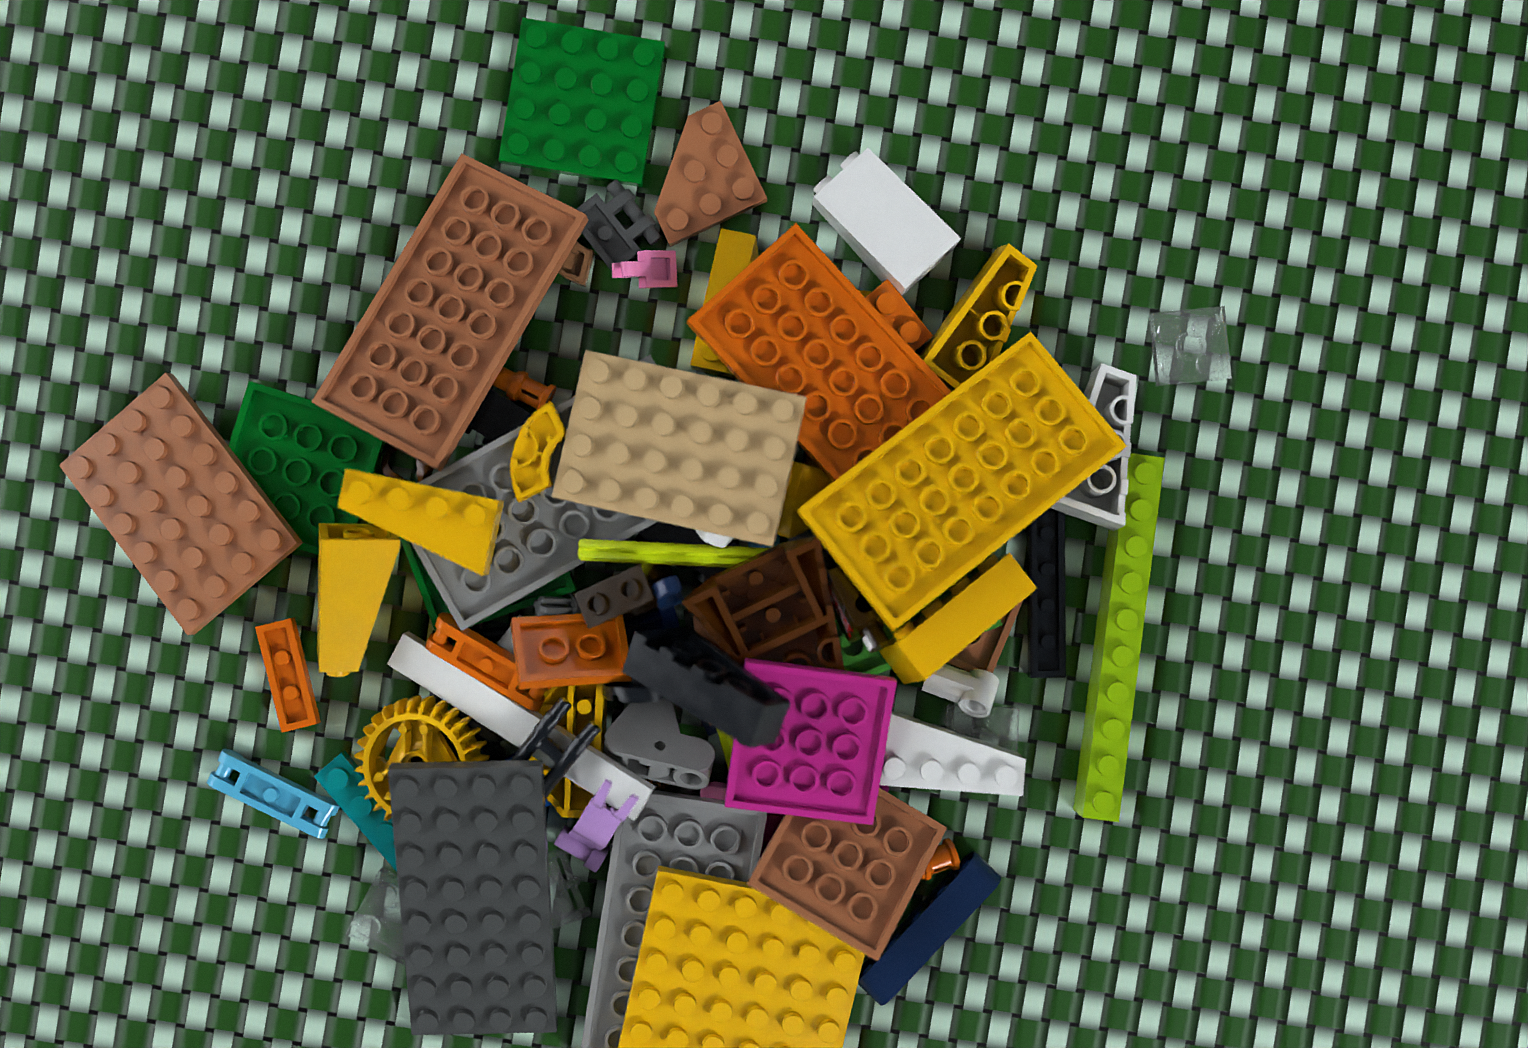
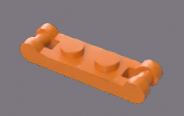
M439 614L435 623L437 629L435 633L429 635L425 644V648L429 652L531 711H539L545 701L544 693L552 687L519 689L514 654L468 627L461 631L452 614ZM449 637L457 641L455 646L450 644Z

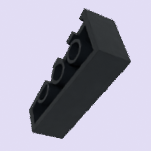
M690 626L635 632L622 670L626 675L734 738L741 745L749 748L776 743L791 703Z

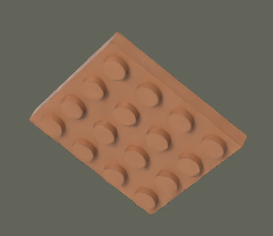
M881 788L878 791L873 825L784 814L746 885L871 959L878 961L947 827Z

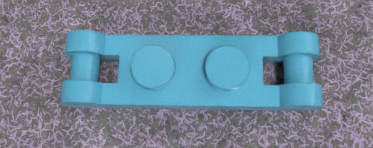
M223 749L218 758L220 764L216 771L211 772L206 782L210 787L313 837L325 838L329 830L327 824L330 817L335 816L340 807L334 799L319 795L249 761L236 751L230 749ZM233 770L240 772L237 782L230 778ZM308 806L318 810L314 819L304 815Z

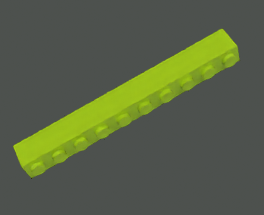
M1131 453L1128 458L1127 479H1129L1128 494L1125 497V526L1115 531L1108 529L1073 810L1082 818L1119 822L1164 457Z

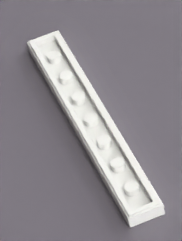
M408 631L402 634L387 665L447 703L457 707L458 710L518 748L521 747L543 715L521 706L432 654L425 648L426 642ZM556 725L548 735L563 750L576 737L559 725ZM591 745L586 748L564 775V777L594 796L605 779L611 781L612 785L605 803L616 810L632 794L639 797L627 816L634 821L640 815L656 787ZM539 748L532 755L537 760H543V763L550 768L555 764Z

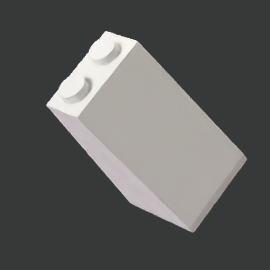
M869 148L860 155L855 151L842 162L840 167L843 170L833 179L830 175L826 176L813 189L816 194L813 196L812 205L880 281L883 282L888 279L903 296L949 255L961 238Z

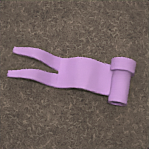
M608 779L604 780L596 795L591 798L575 826L571 829L564 825L554 842L555 846L584 862L583 866L595 873L610 850V847L607 846L620 822L625 821L639 797L632 794L618 810L613 807L609 808L605 800L612 782Z

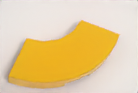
M551 401L540 407L528 418L519 431L510 459V477L518 503L554 486L550 475L551 456L558 444L565 439L567 429Z

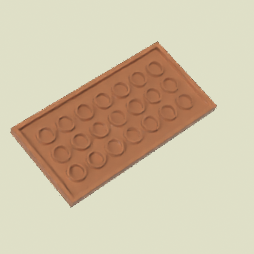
M461 153L311 402L441 472L589 221L587 215Z

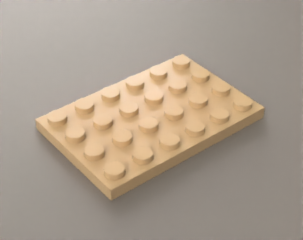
M585 350L552 497L774 547L807 398Z

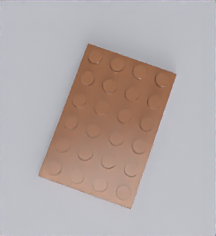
M164 373L59 465L187 635H195L303 544L302 540L184 387L171 373Z

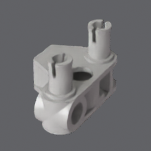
M663 698L658 702L630 703L606 731L603 754L644 779L678 786L677 793L699 796L700 789L707 787L709 784L716 749L707 740L680 734L673 703Z

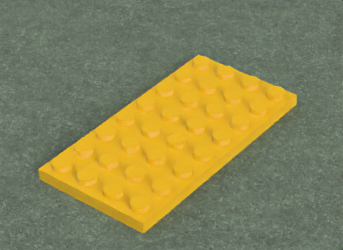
M1029 332L797 510V513L893 632L1115 457L1127 445L1034 334Z

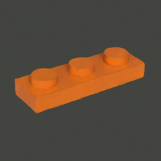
M295 617L255 627L281 733L320 723L321 720Z

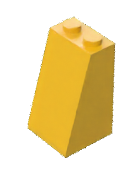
M319 523L317 656L319 672H326L328 676L343 677L349 675V672L359 671L400 548L398 535L375 524Z

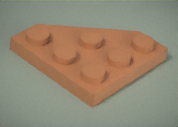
M721 100L687 117L657 201L654 214L670 247L767 202L764 190Z

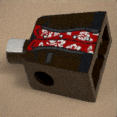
M840 566L828 571V586L835 620L848 642L853 643L862 639L869 653L885 648L890 643L882 629L885 622Z

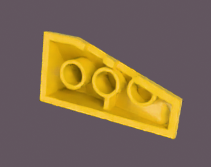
M721 228L703 305L758 257L756 235ZM696 335L690 364L691 369L737 379Z

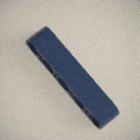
M975 851L968 853L961 859L960 869L956 871L951 870L894 930L879 960L875 961L869 957L862 964L858 985L879 1005L882 1006L888 1003L996 889L1001 881V875Z

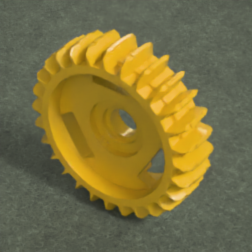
M416 695L410 699L402 698L396 701V703L385 706L381 709L382 712L375 714L371 718L372 723L362 729L366 736L357 741V744L364 749L354 755L355 758L363 761V764L355 769V772L364 773L365 779L358 783V786H367L369 789V793L364 799L374 798L377 804L373 811H378L382 808L386 811L384 821L392 818L388 768L391 763H410L414 756L422 758L425 762H459L441 731L453 743L460 762L487 761L490 758V755L480 753V748L486 745L487 741L476 740L475 736L481 728L470 729L467 724L471 720L470 716L461 719L458 717L460 710L457 707L448 710V703L442 700L436 704L435 696H428L422 699L421 695ZM395 728L401 735L387 760L385 759L386 744L392 730Z

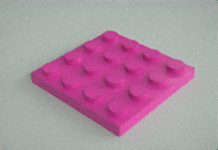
M745 658L744 668L791 703L776 743L749 748L733 739L724 807L873 825L897 683L895 677Z

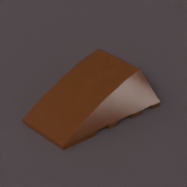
M816 536L778 544L710 577L681 600L684 606L700 621L708 634L724 649L726 654L743 667L745 665V658L845 671L823 559L822 545Z

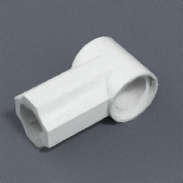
M944 664L924 681L922 691L958 703L960 710L967 715L984 718L991 712L999 687V679L993 673L986 670L973 669L967 672Z

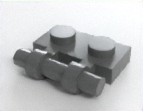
M618 180L611 182L606 188L613 197L607 204L596 193L576 209L586 214L589 219L582 231L583 236L611 272L612 263L633 261L637 258V252L641 251V249L635 243L636 239L644 236L652 246L662 238L654 227L656 222L649 214L645 215L635 203V195L630 189L625 190ZM623 210L634 223L627 230L624 229L614 216L619 211Z

